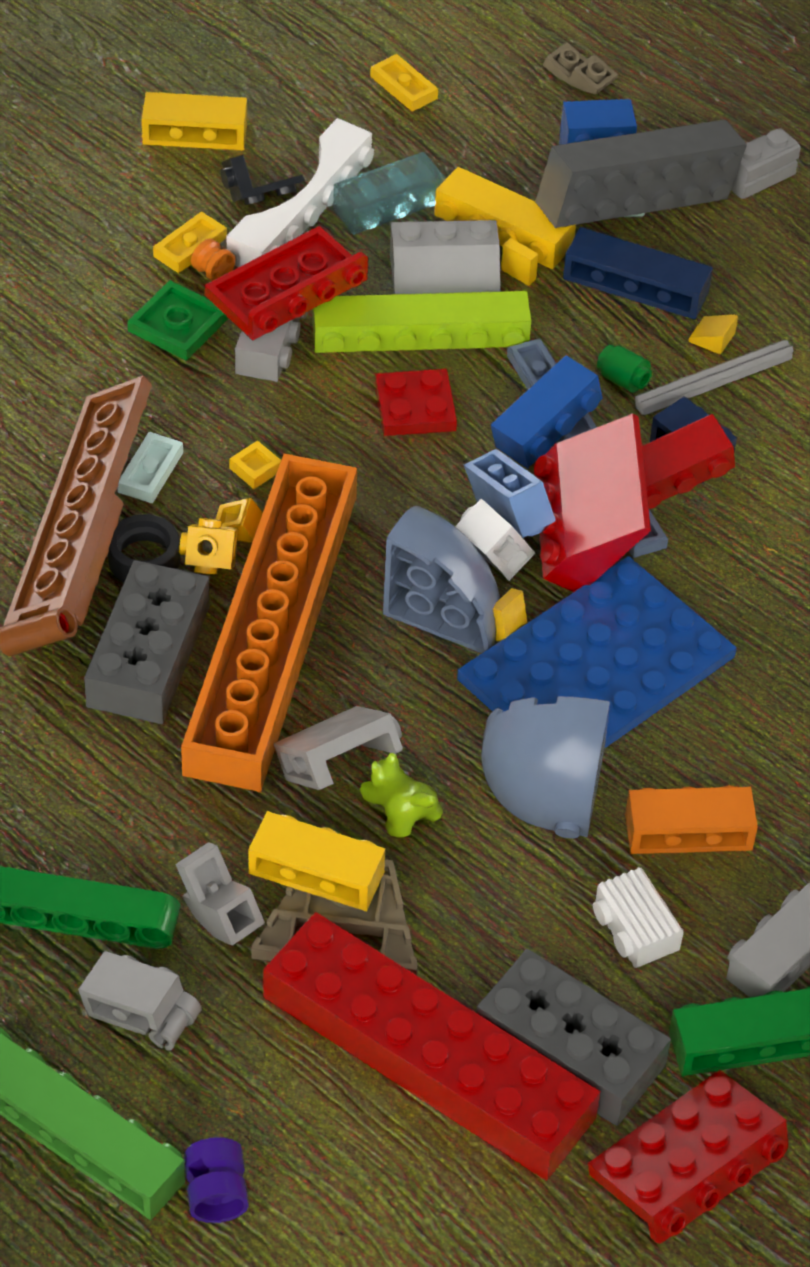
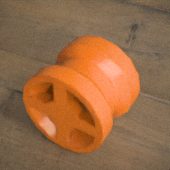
M212 238L202 241L196 247L191 258L192 267L198 272H206L207 278L211 281L231 272L236 263L234 253L228 249H221V245Z

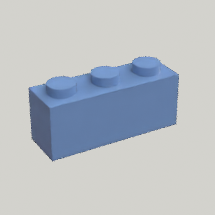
M494 449L464 464L477 503L480 499L485 501L512 525L522 538L537 535L545 529V526L556 521L543 482L499 450Z

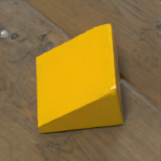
M732 314L704 316L689 337L688 342L721 355L736 333L738 316Z
M247 498L220 505L216 519L222 520L221 527L238 528L237 541L252 543L263 512L252 498Z

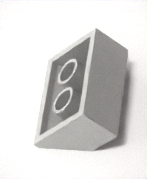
M496 220L391 222L390 261L394 294L500 292V248Z

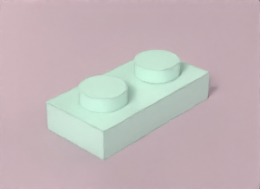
M148 432L120 477L118 493L153 504L183 454V442Z

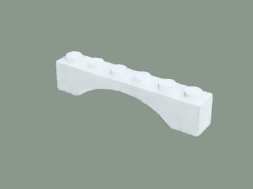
M337 118L319 137V166L308 185L295 197L277 207L245 216L227 235V249L234 253L236 257L235 266L240 267L302 235L309 226H314L320 214L328 206L330 207L335 203L338 194L345 187H349L353 183L355 176L363 167L366 168L371 163L374 155L372 133Z

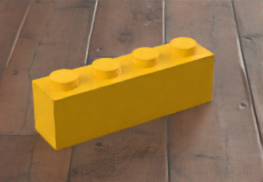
M457 167L436 189L435 216L445 221L496 220L500 246L503 247V244L512 238L538 253V263L552 270L566 255L575 237L576 225L555 228L535 201L463 168Z

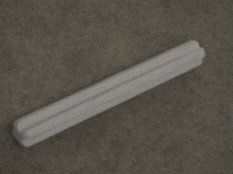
M781 340L643 392L635 397V407L641 415H647L663 409L684 396L689 399L792 359L793 347L790 346L787 340Z

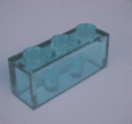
M421 152L335 183L333 210L354 235L434 206L436 189L444 182L445 176L425 152Z

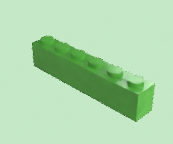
M0 1027V1115L146 1218L152 1220L185 1183V1164L181 1153L168 1143L161 1144L150 1137L146 1129L136 1120H126L114 1112L112 1106L101 1096H91L82 1090L76 1080L68 1073L63 1071L58 1073L50 1068L33 1049L27 1048L24 1050L14 1043L9 1034Z

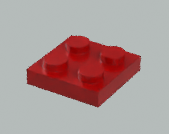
M447 368L375 373V389L383 436L452 432L457 430V418Z

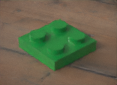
M169 280L127 321L128 332L187 361L228 320V317L209 299Z

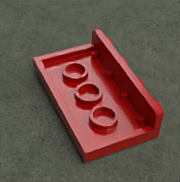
M318 226L205 285V296L253 341L368 280V256L363 252L351 255L323 228Z
M718 1070L588 1162L589 1175L647 1222L650 1238L656 1243L661 1244L671 1236L678 1235L686 1225L701 1214L712 1210L720 1200L735 1189L745 1186L753 1176L765 1167L779 1161L789 1146L787 1122L785 1118L727 1074Z

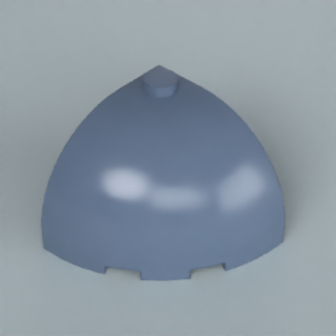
M420 506L411 507L402 515L387 537L383 615L477 652H485L497 642L495 641L496 627L493 608L500 599L497 583L489 565L475 545L450 522Z
M558 696L557 702L554 704L537 705L538 699L533 697L510 702L509 710L504 712L499 708L495 709L487 718L481 749L484 775L494 796L510 813L526 823L553 830L555 834L564 838L574 839L578 838L579 835L588 837L605 750L610 701Z

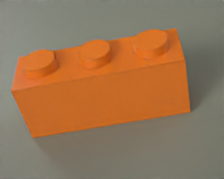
M727 785L717 788H642L640 790H629L625 817L630 854L753 851L758 825L751 787Z

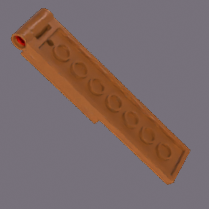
M143 375L89 395L85 399L4 625L0 627V649L7 656H15L75 636L78 626L83 625L124 505L116 496L115 491L119 486L118 482L124 465L128 460V454L138 431L137 427L143 410L147 405L146 401L152 384Z

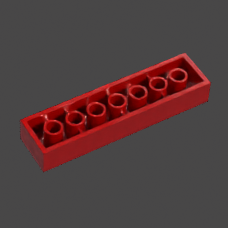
M317 912L306 921L263 969V997L546 1181L596 1120L601 1091Z

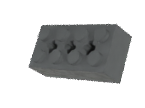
M137 560L133 561L84 677L86 706L88 708L163 725L210 607L209 576Z
M529 949L523 952L477 1006V1014L601 1091L597 1114L617 1127L666 1067L671 1038Z

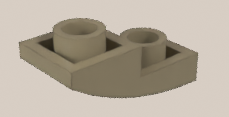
M568 42L548 55L543 64L547 70L564 82L592 94H597L618 77V74L595 54L586 59Z

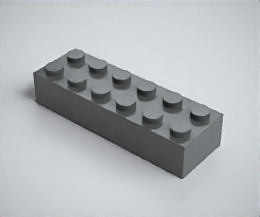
M725 119L552 146L535 202L553 226L558 228L728 199L747 144Z

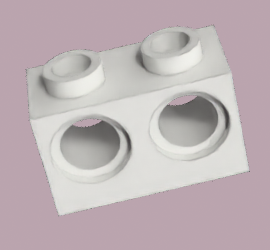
M482 499L475 506L469 507L461 516L460 522L455 526L475 545L484 559L509 581L535 554L513 526Z

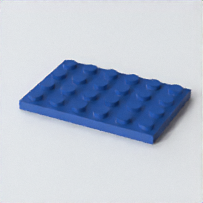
M628 556L609 568L591 585L582 586L510 634L507 638H504L459 668L457 680L492 712L497 708L503 710L502 712L509 710L510 702L533 697L538 699L537 705L554 704L557 702L558 696L610 701L606 748L735 658L737 647Z

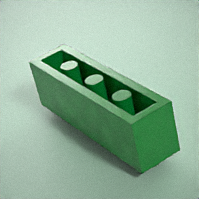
M810 986L802 990L789 992L776 990L768 992L763 996L744 999L731 997L722 1002L705 1005L691 1003L679 1009H673L669 1036L681 1076L809 1057Z

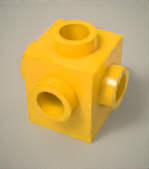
M199 518L198 524L188 526V532L181 533L179 553L180 555H186L185 565H193L194 572L202 574H217L218 568H234L238 528L221 527L222 520ZM204 540L212 544V552L205 550L203 546Z

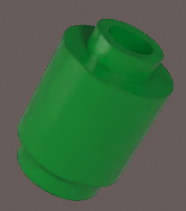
M621 345L606 346L598 357L596 367L602 376L631 393L644 389L651 380L650 361Z

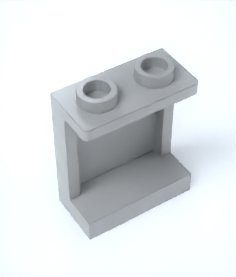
M359 706L348 709L273 743L286 781L317 790L333 784L326 760L361 744L365 747L393 754L403 751L400 742L402 731L399 723L391 713Z

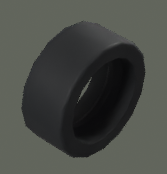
M139 514L122 519L118 523L108 552L109 567L116 578L123 583L125 582L134 559L128 558L121 551L129 544L137 541L156 542L167 549L160 557L142 562L173 569L179 568L181 564L179 553L180 535L169 521L151 514Z

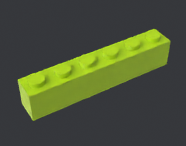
M527 291L336 296L331 301L313 308L312 315L315 353L503 348L530 341L532 322Z

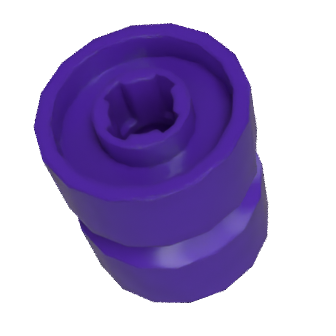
M219 1137L203 1139L191 1144L184 1153L185 1172L189 1183L187 1191L191 1216L198 1221L207 1223H221L240 1217L247 1211L249 1206L247 1186L243 1178L245 1169L241 1145L235 1140Z

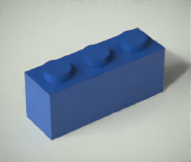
M565 355L490 424L496 448L528 469L541 455H545L550 447L563 435L569 434L583 416L598 406L599 402L603 399L598 375Z

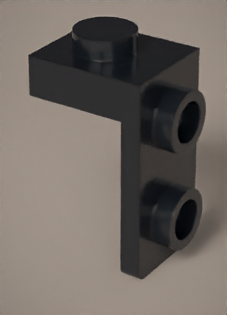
M244 155L221 162L223 168H221L220 174L223 185L226 189L229 188L233 202L244 199L245 205L265 200L264 193L275 190L277 196L297 191L295 184L305 181L302 174L253 188Z

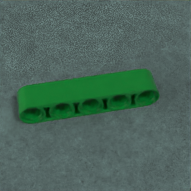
M0 866V923L155 949L167 948L172 943L181 904L170 894Z

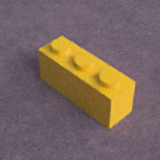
M159 92L145 93L142 113L143 145L244 150L247 129V98Z
M267 811L248 849L249 874L367 912L384 874L386 848L379 847L368 840H357L338 834L330 828H320L298 821L289 815H279Z

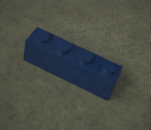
M580 227L566 252L563 279L696 320L709 294L713 267Z

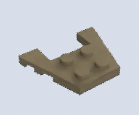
M386 859L383 877L367 912L287 887L286 895L278 908L274 909L267 919V926L260 937H256L251 948V959L271 961L295 935L296 927H302L317 912L349 933L383 937L382 954L417 975L418 969L417 959L412 949L409 926L406 923L403 911V901L393 860Z

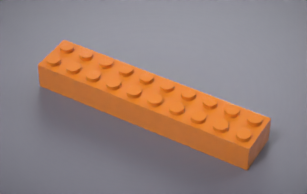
M283 454L181 745L182 776L257 792L262 791L275 751L273 743L278 742L356 501L357 467Z

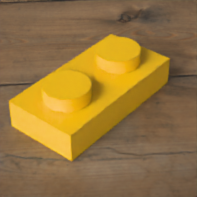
M398 54L371 66L370 77L412 112L438 99L439 89Z
M201 211L154 245L153 257L177 273H180L191 265L192 254L202 241L212 238L220 244L227 239V227Z

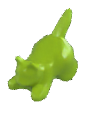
M390 753L386 759L372 763L371 781L363 782L359 791L363 799L372 804L382 805L385 808L387 816L385 827L389 835L396 838L406 837L411 834L412 826L416 821L424 818L434 822L442 817L443 809L438 802L437 793L430 785L416 781L406 775L399 766L397 754Z

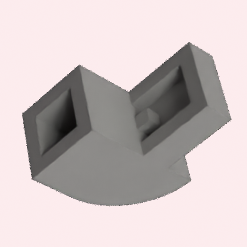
M208 842L175 864L187 890V893L182 895L184 901L194 917L213 937L233 946L265 924L251 889L232 881L217 845Z

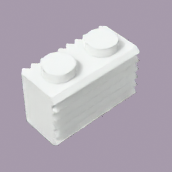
M638 867L635 871L630 870L627 874L623 873L620 877L616 876L614 879H608L606 882H601L598 885L596 900L593 903L594 914L602 926L608 925V928L612 931L618 953L623 958L628 957L634 968L680 950L684 931L641 867Z

